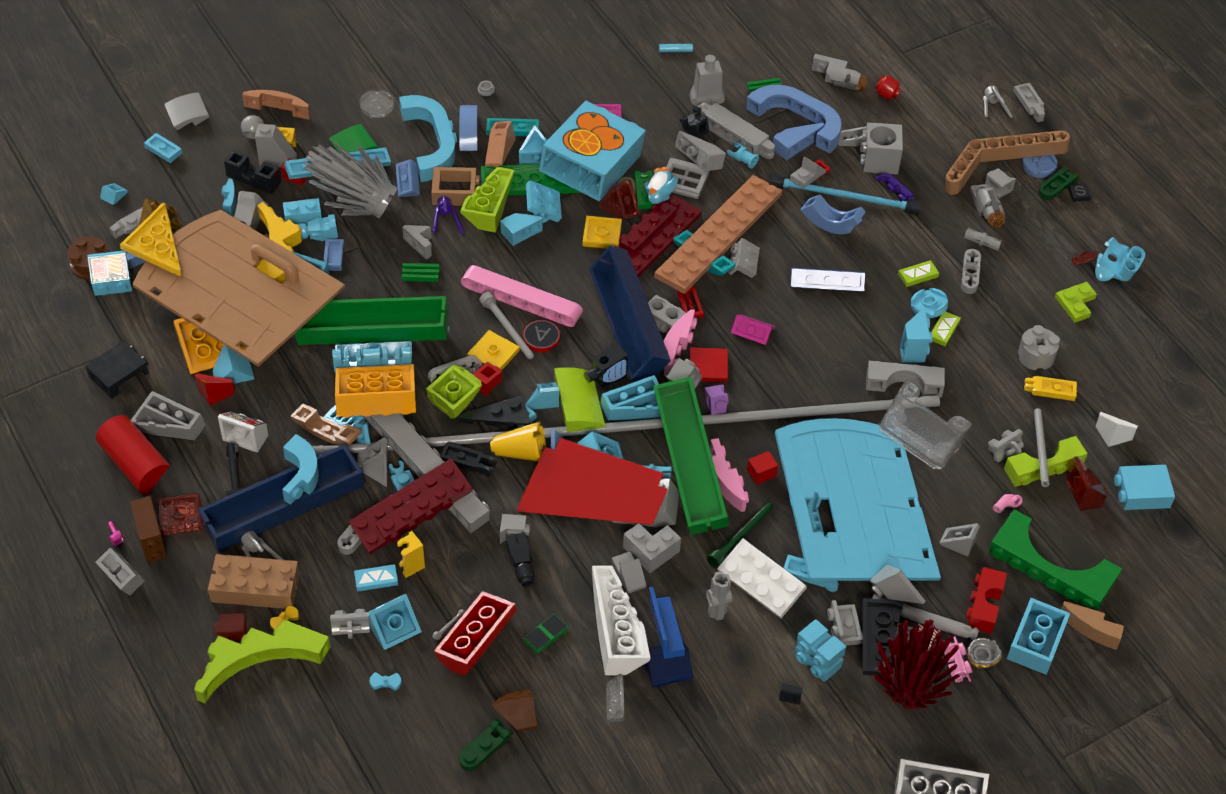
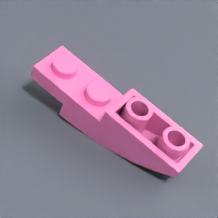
M695 310L685 313L671 327L664 339L665 347L671 359L664 368V376L669 374L678 360L676 359L677 356L681 355L682 349L686 350L688 343H692L694 332L691 331L696 328L697 318H694Z
M719 438L712 439L710 451L721 493L735 508L744 512L746 503H749L747 491L743 490V478L741 475H738L737 469H731L729 461L725 460V447L721 446Z

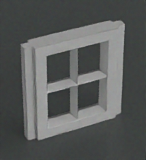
M670 158L666 166L670 172L673 168L685 171L684 176L672 173V178L677 176L681 180L680 185L677 184L672 192L698 199L710 171H705L694 163ZM689 172L699 174L701 175V177L699 180L687 177V175ZM687 181L697 184V187L694 189L683 186V184Z

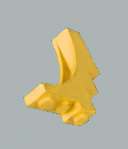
M264 202L258 204L259 218L267 227L269 239L293 253L292 247L302 242V230L299 225L294 224L290 219L284 222ZM261 260L256 269L281 284L286 281L284 271L266 260Z

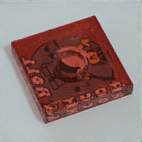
M199 493L158 499L161 535L202 530L198 510L200 509Z

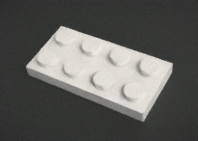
M745 539L739 542L717 568L718 572L722 571L725 574H729L731 582L780 619L807 588L804 583Z

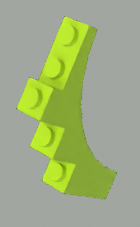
M283 620L281 625L275 628L273 636L251 628L248 634L242 637L241 644L218 636L216 641L212 642L209 646L210 662L206 666L205 674L195 684L194 690L197 700L206 703L213 692L224 681L240 670L257 663L273 659L291 658L321 664L331 648L329 637Z

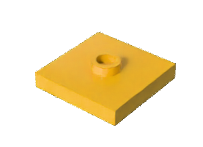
M488 330L467 353V356L474 355L482 362V366L489 362L499 367L502 371L520 351V346Z

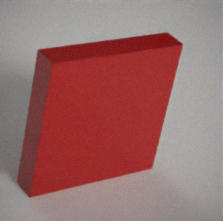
M690 347V361L699 369V373L702 376L701 381L727 382L728 349Z

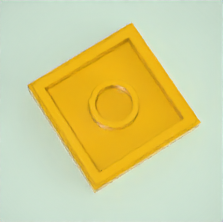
M586 216L582 246L606 249L609 245L619 247L622 219Z

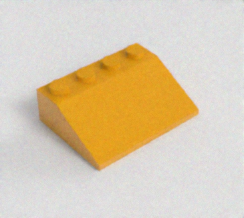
M200 317L195 318L196 321L202 323L203 319ZM183 318L174 320V328L190 375L214 368L223 344ZM243 344L238 346L243 351L247 349Z
M414 364L336 368V416L348 418L359 415L368 417L378 414L388 416L398 413L404 415L416 413Z

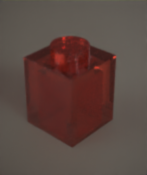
M244 613L219 614V622H215V635L237 643L241 642L242 637L246 634L247 623Z

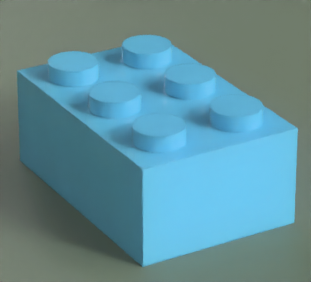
M1030 598L1007 659L1047 675L1070 613Z

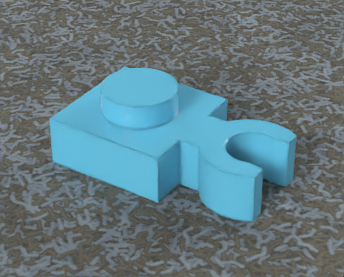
M399 461V468L397 469L393 468L392 464H389V470L392 474L391 481L396 492L415 481L410 470L404 471V463L402 461Z

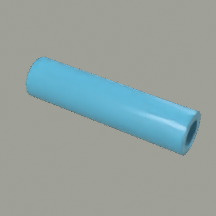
M659 44V53L693 52V44Z

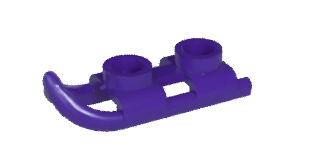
M882 173L876 177V181L888 183L886 187L891 193H899L898 198L900 201H907V199L915 200L912 198L914 194L891 174Z

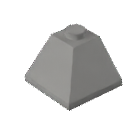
M886 565L869 580L873 585L872 590L879 597L883 596L887 599L919 604L926 602L903 572L890 565Z

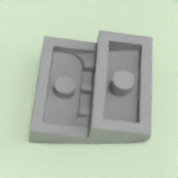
M199 92L186 94L165 103L167 112L176 130L191 122L196 126L210 117Z

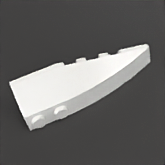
M592 566L596 621L605 675H627L650 661L645 628L642 621L640 622L637 618V612L631 606L627 593H624L622 583L613 566Z

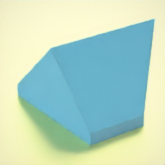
M535 124L519 149V165L540 164L543 144L547 139Z
M223 345L213 368V376L231 379L234 384L254 380L250 362Z
M556 382L537 384L536 390L525 405L531 410L559 407V386Z

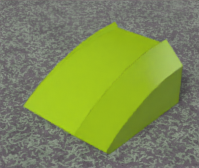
M454 364L426 388L427 396L434 406L438 407L450 418H456L478 393L482 382L465 368Z

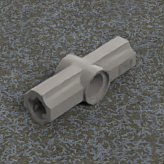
M722 571L715 573L711 581V589L706 591L709 603L708 614L710 618L716 620L724 619L728 603L732 602L730 591L731 579L729 574H725Z

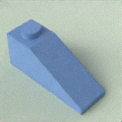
M817 123L794 127L777 133L773 138V144H775L774 151L787 161L816 142L817 133L825 124Z

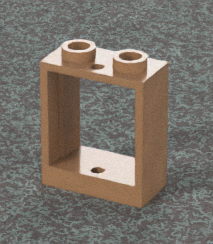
M434 167L432 205H437V200L440 197L447 196L451 199L453 206H462L465 198L468 195L471 196L475 192L476 186L480 185V175H476V168ZM441 181L471 182L470 190H441Z

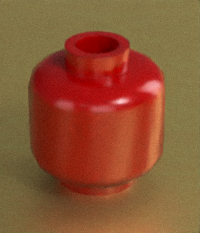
M889 75L881 76L875 86L877 89L876 93L886 100H891L893 97L896 98L901 91L898 88L900 82Z

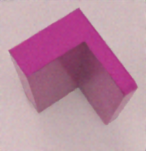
M740 314L736 315L731 333L767 345L771 331L775 329V326Z

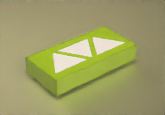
M930 260L898 271V275L905 286L908 287L939 277V272Z
M945 311L932 330V341L946 347L961 318Z

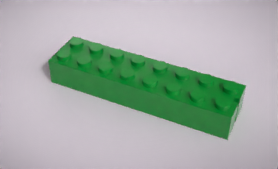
M446 296L331 300L294 335L298 345L447 340L449 306Z
M687 377L653 386L690 536L707 532L708 527H711L712 530L728 527V516L692 378Z

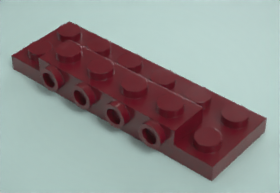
M672 195L667 201L654 204L649 214H643L639 224L634 223L628 234H622L619 239V248L628 251L638 278L674 243V237L687 230L701 217V210Z
M451 458L348 522L371 555L390 542L399 540L406 532L415 530L424 521L433 519L440 511L449 509L456 501L473 492V489Z

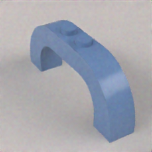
M785 85L764 86L747 96L746 110L759 117L771 108L782 107L816 124L824 123L825 126L817 133L816 147L829 154L837 147L840 140L841 119L838 113L829 105L796 88Z

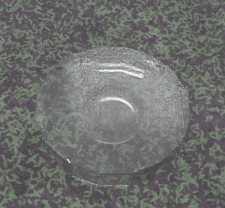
M371 90L364 93L360 98V109L369 117H384L390 114L394 108L393 97L384 90H379V92Z

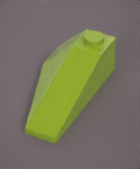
M497 167L485 179V182L475 189L471 196L468 195L465 198L460 213L477 229L490 232L497 231L514 176V170Z

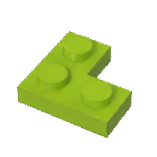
M1084 282L1056 292L1055 298L1072 321L1076 323L1090 317L1091 311L1084 303L1095 299L1097 294L1088 282Z

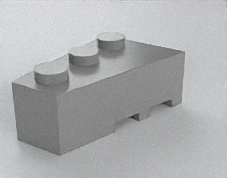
M153 391L131 419L133 424L143 434L196 440L205 427V422L200 413Z

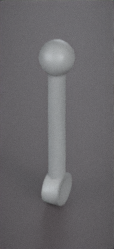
M460 609L458 614L439 632L435 631L433 633V638L439 640L442 634L463 616L465 610Z

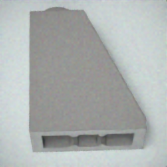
M258 124L255 141L259 166L266 162L281 168L283 162L287 161L288 158L297 159V153L276 125Z

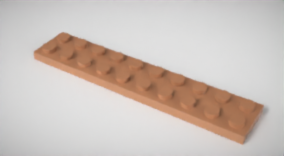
M752 175L655 271L654 278L685 294L710 269V264L720 258L782 195V190Z

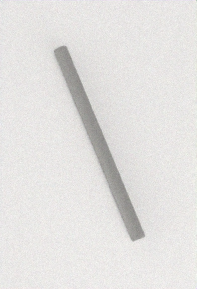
M1037 408L1034 410L1041 485L1047 487L1049 486L1042 411Z

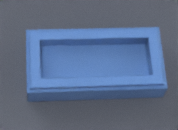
M326 239L324 262L328 263L329 271H342L344 239Z

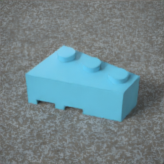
M655 375L603 393L600 406L607 420L661 418L653 387L659 385Z

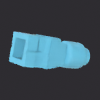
M334 214L328 215L325 218L318 217L308 221V225L306 223L298 224L302 230V240L307 239L308 236H310V239L319 241L338 238Z

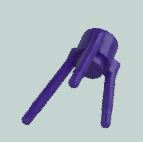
M447 196L440 197L437 200L438 206L435 208L432 232L436 233L439 213L448 215L452 212L461 234H464L463 227L455 211V206L451 204V199Z

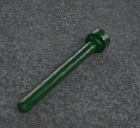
M770 502L766 503L720 550H713L707 556L708 563L712 567L718 568L724 561L725 555L772 510L773 504Z

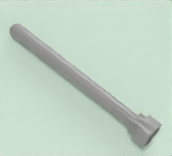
M492 292L482 294L479 299L481 304L491 309L512 339L520 346L528 359H532L534 357L533 352L498 308L496 298Z

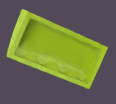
M554 368L555 382L559 386V401L567 432L605 428L595 382L588 383L584 376V373L588 370Z

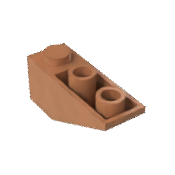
M512 121L494 123L490 131L485 166L499 167L503 165L516 140Z

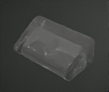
M618 674L606 685L608 722H623L624 685L622 674Z

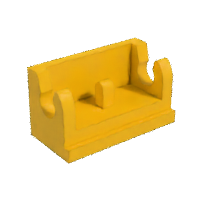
M413 531L409 532V535L400 539L397 543L398 547L407 544V548L401 551L403 560L399 563V566L404 568L403 575L405 578L425 568L423 544Z

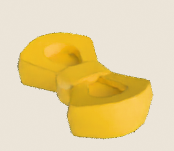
M287 606L286 610L281 612L278 617L270 619L271 628L275 630L277 626L281 625L283 620H298V610L293 606Z

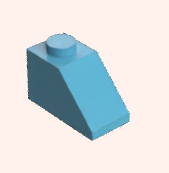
M514 213L500 221L501 234L513 246L542 231L541 216Z

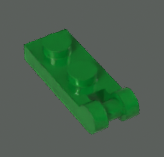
M647 170V172L634 171L638 209H652L654 205L650 203L649 195L644 187V183L646 181L649 182L653 177L652 170Z

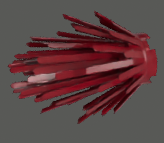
M932 619L925 620L923 630L919 631V625H915L910 630L909 640L907 633L908 621L906 620L904 624H898L899 635L897 634L896 640L893 638V645L891 638L887 640L894 666L893 669L879 641L877 643L878 652L885 664L884 666L881 661H878L879 666L877 668L887 683L877 675H874V678L889 689L884 690V692L891 696L892 701L903 705L905 709L928 708L925 704L938 703L930 699L952 695V691H943L947 690L948 688L946 687L950 686L951 682L961 675L956 674L936 685V683L957 668V664H954L939 675L950 658L959 649V646L956 645L945 657H942L952 637L950 635L945 643V640L940 641L942 634L938 632L932 640L930 650H928L935 630Z

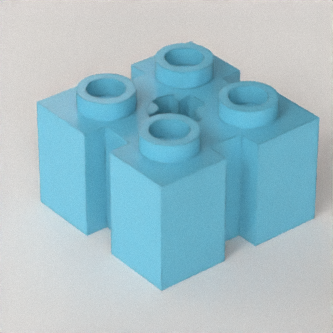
M815 619L798 633L794 655L799 663L811 667L810 671L816 678H820L825 682L842 668L843 658L841 657L845 655L846 646L837 637H832L828 634V629Z

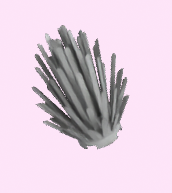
M335 141L334 144L339 148V152L332 147L325 149L321 145H318V147L313 146V149L320 154L317 155L309 151V155L306 158L313 162V165L304 161L303 163L306 164L304 169L311 172V175L321 179L320 181L324 184L314 180H309V183L340 196L337 197L336 201L341 203L326 201L324 205L334 208L351 209L344 210L341 216L374 215L380 218L398 188L391 184L378 156H376L373 162L367 152L359 145L358 150L363 156L359 163Z

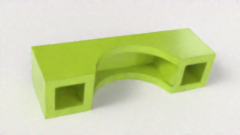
M1077 436L1059 441L1055 456L1047 459L1049 476L1062 474L1066 470L1077 469L1084 465L1088 453ZM1025 452L1007 458L1004 470L1015 487L1028 485L1038 479L1041 480L1039 459L1033 458Z

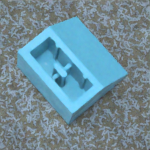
M920 310L905 324L900 346L902 363L925 362L926 355H929V343H932V332H929L928 329L930 327V319L926 317L925 310Z

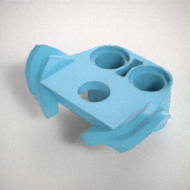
M1112 237L1104 244L1107 246L1105 253H1099L1095 269L1096 278L1099 281H1108L1112 278L1129 281L1143 262L1145 252L1138 246L1130 249V247L1120 244ZM1108 255L1114 256L1116 262L1110 261Z

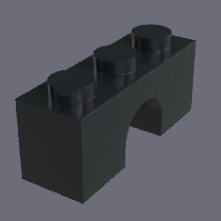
M235 150L224 160L226 176L271 194L281 183L279 168L263 162L257 169L250 163L248 155Z

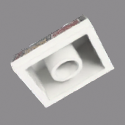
M227 412L218 416L223 441L234 443L237 446L258 453L268 437L266 423L234 412Z

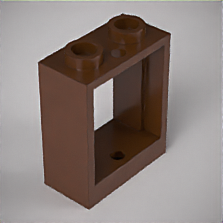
M151 496L130 501L146 563L165 558L166 553Z

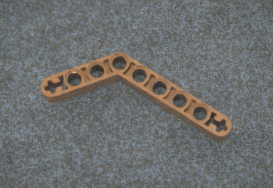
M1052 131L971 140L946 174L945 191L951 195L958 194L980 162L1064 154L1068 151L1070 135L1066 131Z

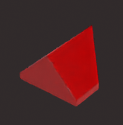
M196 373L197 388L209 406L235 394L233 380Z

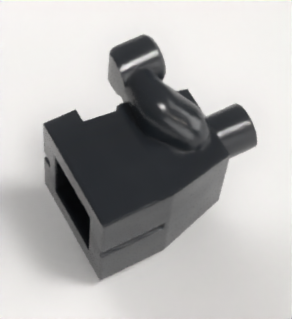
M695 106L692 110L696 114H690L688 117L682 116L679 121L682 123V128L687 134L701 138L709 131L708 118L705 115L701 116L702 109Z

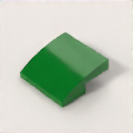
M362 124L344 129L329 138L338 152L339 148L334 144V141L346 152L359 151V145L364 150L378 148Z

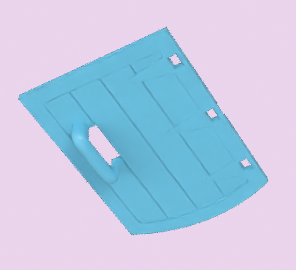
M836 418L802 421L775 431L809 581H869L886 565L901 570L909 581L940 580L941 576L899 431L869 422ZM899 450L901 457H896L895 451ZM821 500L829 501L836 532H828L826 536H824L818 511ZM908 500H913L915 507H910ZM927 550L929 558H924L922 551Z

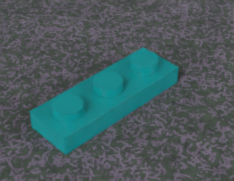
M487 118L486 135H490L495 122L512 121L515 136H528L534 124L539 129V119Z

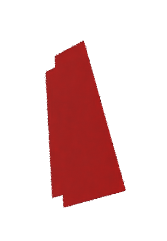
M560 438L555 450L547 447L544 448L516 511L653 525L668 489L658 486L663 476L662 472Z

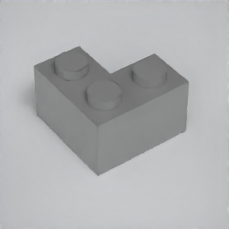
M637 524L624 534L623 548L627 552L631 551L634 559H639L641 565L649 573L680 552L681 537L668 525L653 536L640 524Z

